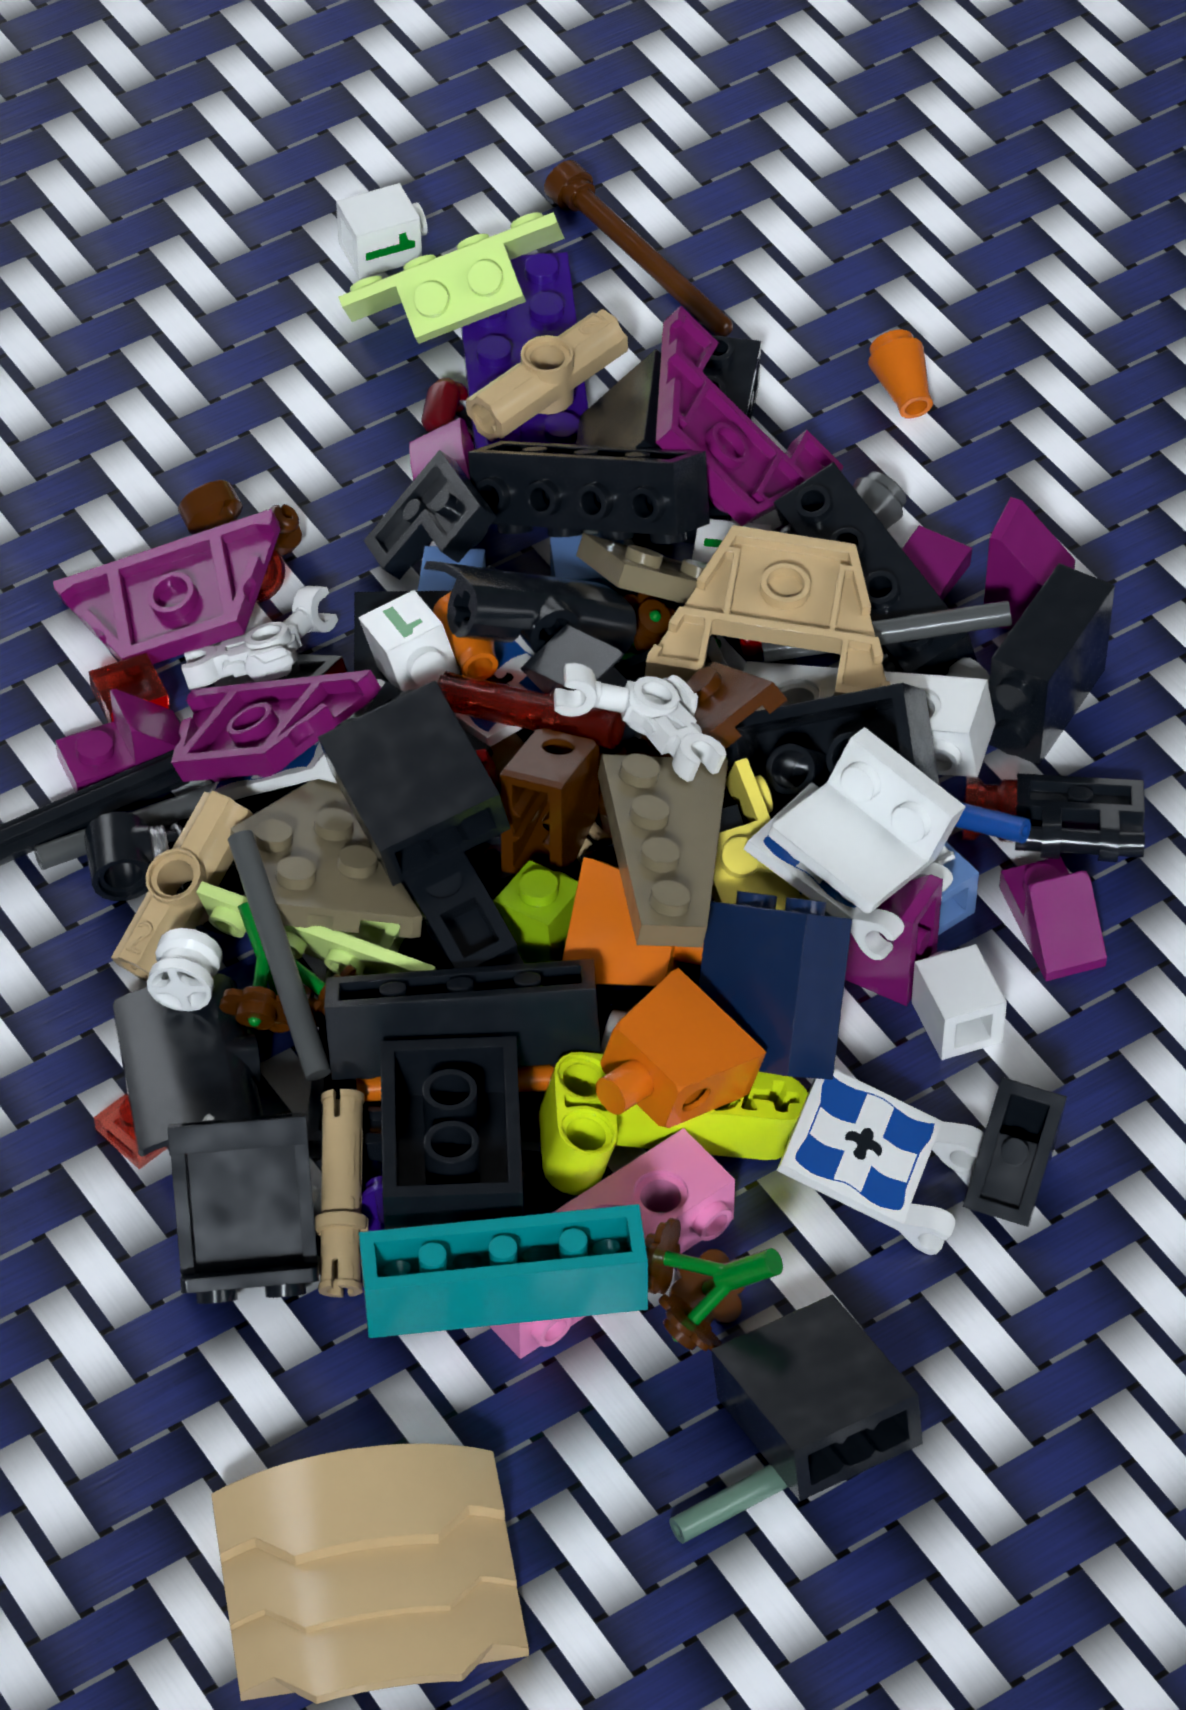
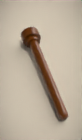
M566 160L558 164L549 173L544 184V192L554 203L563 210L581 211L713 335L727 337L732 332L733 323L731 319L595 195L593 178L581 165L574 160Z

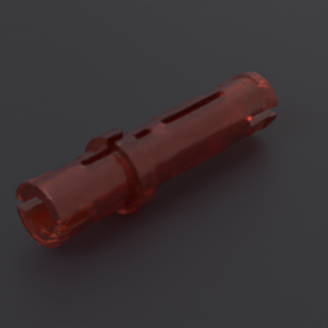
M445 671L444 675L441 674L437 681L454 714L466 715L533 731L543 728L592 739L597 745L609 749H615V745L620 743L623 736L625 721H622L621 713L592 708L588 713L581 716H564L554 711V691L551 694L540 693L506 684L470 678L450 671Z

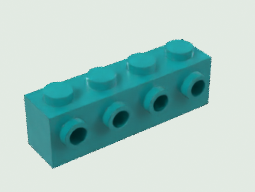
M639 1204L359 1232L369 1338L648 1310V1259Z

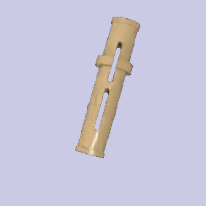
M332 1089L321 1094V1103L323 1104L321 1214L314 1218L315 1233L321 1237L320 1283L318 1284V1291L324 1296L342 1298L344 1297L343 1288H348V1295L350 1297L363 1293L359 1232L369 1231V1219L362 1214L363 1104L365 1103V1095L354 1089H340V1099H336V1091Z

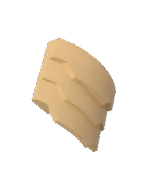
M430 1443L378 1445L347 1449L278 1465L233 1482L211 1494L241 1701L296 1693L315 1704L345 1696L391 1687L436 1682L463 1681L478 1664L529 1656V1647L517 1590V1580L505 1523L504 1504L493 1451L468 1446Z

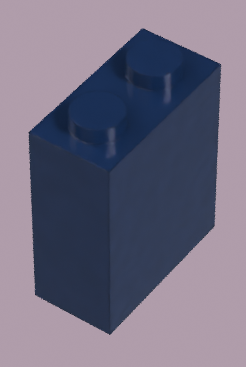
M737 891L736 904L711 901L698 987L767 1052L759 1072L790 1077L833 1080L852 919L826 916L827 902L786 897L785 910L776 909L777 896Z

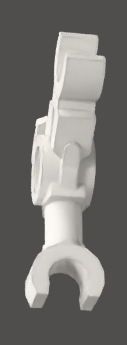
M303 586L299 589L293 600V614L283 622L265 623L253 628L246 635L222 641L218 646L210 645L185 652L184 656L187 663L183 664L181 669L188 689L206 687L220 678L234 674L235 678L248 674L255 682L271 681L287 676L292 670V665L298 659L296 650L302 646L300 639L309 632H330L338 622L336 614L318 613L320 601L329 594L328 588L323 586Z
M565 664L563 669L564 687L577 690L570 691L555 688L553 693L554 711L569 717L581 716L588 713L592 708L621 713L622 721H625L636 732L647 735V738L661 755L671 754L674 771L686 782L694 779L700 763H703L710 773H719L727 755L725 748L713 737L702 734V730L694 718L698 695L693 693L688 684L680 677L671 675L668 678L664 677L661 679L646 676L639 678L636 682L627 681L625 687L596 681L593 671L583 664Z

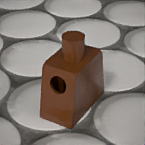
M545 728L537 729L500 773V797L511 827L510 830L501 833V871L517 875L530 860L553 871L569 874L597 817L599 808L598 770L600 746L591 735L579 731L567 734ZM543 823L549 825V831L544 828Z

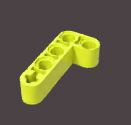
M571 1052L562 1056L556 1063L540 1106L539 1122L543 1172L545 1178L554 1188L563 1193L580 1195L601 1181L615 1145L652 1149L683 1128L710 1155L756 1160H777L784 1154L808 1093L804 1086L793 1077L758 1072L748 1095L671 1128L658 1126L637 1104L620 1115L609 1112L601 1104L596 1093L597 1081L606 1075L600 1064L603 1054Z

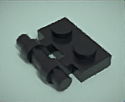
M1017 773L1015 815L1028 818L1031 822V830L1025 843L1015 842V850L1040 852V858L1060 859V853L1098 855V861L1117 862L1118 856L1144 857L1145 832H1143L1145 806L1143 780Z

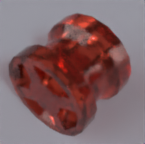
M966 776L964 803L1016 815L1017 779H1003L998 785L984 784L979 777ZM962 829V840H976L982 835V833ZM997 837V839H998L1000 842H1011V843H1013V841H1009V840H1005V839H1001V838H998V837Z

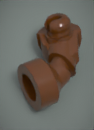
M216 480L205 483L189 492L180 502L178 512L188 531L194 535L238 520L237 518L243 506L230 482ZM286 504L281 507L273 505L270 508L278 519L281 529L271 558L291 553L301 542L302 532L299 527V517L296 511Z

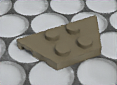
M321 779L309 781L231 828L230 836L243 830H251L253 832L284 926L303 928L322 926L333 931L359 933L360 920L399 924V937H421L422 914L402 883L392 886L337 783Z

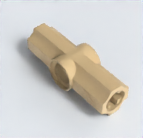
M604 309L597 313L592 312L559 336H537L529 340L522 347L521 362L466 399L467 415L474 422L477 432L493 442L497 438H504L538 413L546 415L560 413L572 404L575 387L628 351V336L622 331L617 318Z
M213 790L211 793H203L173 848L156 856L148 867L146 886L149 891L111 956L118 966L131 972L136 977L147 981L152 966L157 963L155 952L163 934L178 928L195 929L196 926L203 925L209 921V915L196 891L202 881L220 887L222 879L234 860L228 843L231 828L253 815L249 809L241 806L230 797ZM192 881L186 891L176 895L178 889L183 884Z

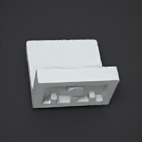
M864 727L850 738L827 783L775 821L768 835L794 859L804 864L838 891L844 899L853 903L864 913H871L937 859L966 806Z

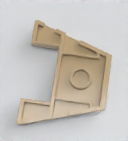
M733 525L698 577L695 590L685 605L678 607L669 621L668 631L658 645L654 644L649 651L646 660L645 677L652 676L663 679L664 677L668 678L671 675H676L687 682L692 675L705 667L710 636L720 635L839 654L840 662L834 696L890 685V681H886L882 665L883 652L879 637H875L870 616L871 604L856 544Z

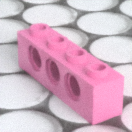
M683 1128L552 1213L639 1204L644 1239L650 1233L655 1234L661 1222L666 1223L669 1218L680 1221L681 1231L678 1243L680 1244V1254H682L702 1240L710 1241L715 1239L734 1220L735 1179ZM586 1316L490 1326V1328L522 1359L540 1346L548 1347L558 1342L572 1325Z

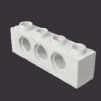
M747 661L743 672L774 682L788 699L781 705L785 706L834 696L838 668ZM884 671L886 681H890V685L905 683L925 690L938 775L978 777L996 724L987 679ZM762 705L756 711L765 710V708Z

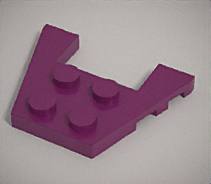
M680 306L663 322L656 443L662 449L706 451L708 497L715 507L722 512L728 513L740 526H744L775 510L773 502L834 462L839 470L842 471L844 466L808 430H805L793 440L784 453L703 373L704 367L719 342Z

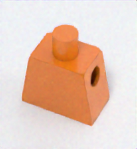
M583 857L562 961L594 959L596 985L656 987L671 971L679 968L680 962L701 966L703 947L636 945L619 867Z
M676 968L614 1027L600 1062L602 1070L606 1075L597 1081L596 1093L601 1104L613 1114L620 1115L637 1104L658 1126L671 1128L748 1095L767 1052L682 970Z

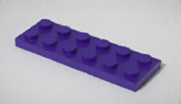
M568 252L522 255L511 259L526 302L461 327L469 397L521 362L522 347L529 340L537 336H559L577 323ZM585 381L574 388L573 402L566 410L549 415L538 413L502 439L497 438L493 442L489 441L477 432L476 426L471 419L474 449L499 441L576 445L579 419L588 409Z

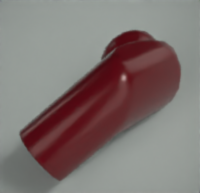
M442 378L429 387L421 418L422 425L428 433L456 420V413L464 410V406L459 403L460 400L466 401L469 398L468 390L464 384L451 378Z

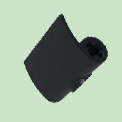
M426 561L424 566L425 570L446 572L456 579L447 608L448 625L452 634L456 637L511 643L520 635L536 654L567 624L619 649L623 654L629 651L634 642L637 626L635 611L621 594L606 585L584 580L436 561Z
M220 973L212 977L214 981L212 997L208 1005L200 1010L178 1011L163 1006L151 996L147 987L128 993L114 1001L113 1015L136 1144L140 1156H145L169 1145L167 1128L171 1123L202 1121L207 1114L215 1117V1120L264 1116L259 1095L261 1090V1068L256 1037L254 1034H247L246 1026L237 1022L235 1015L227 1014L219 1008L224 991L230 988L238 989L236 982L231 977Z

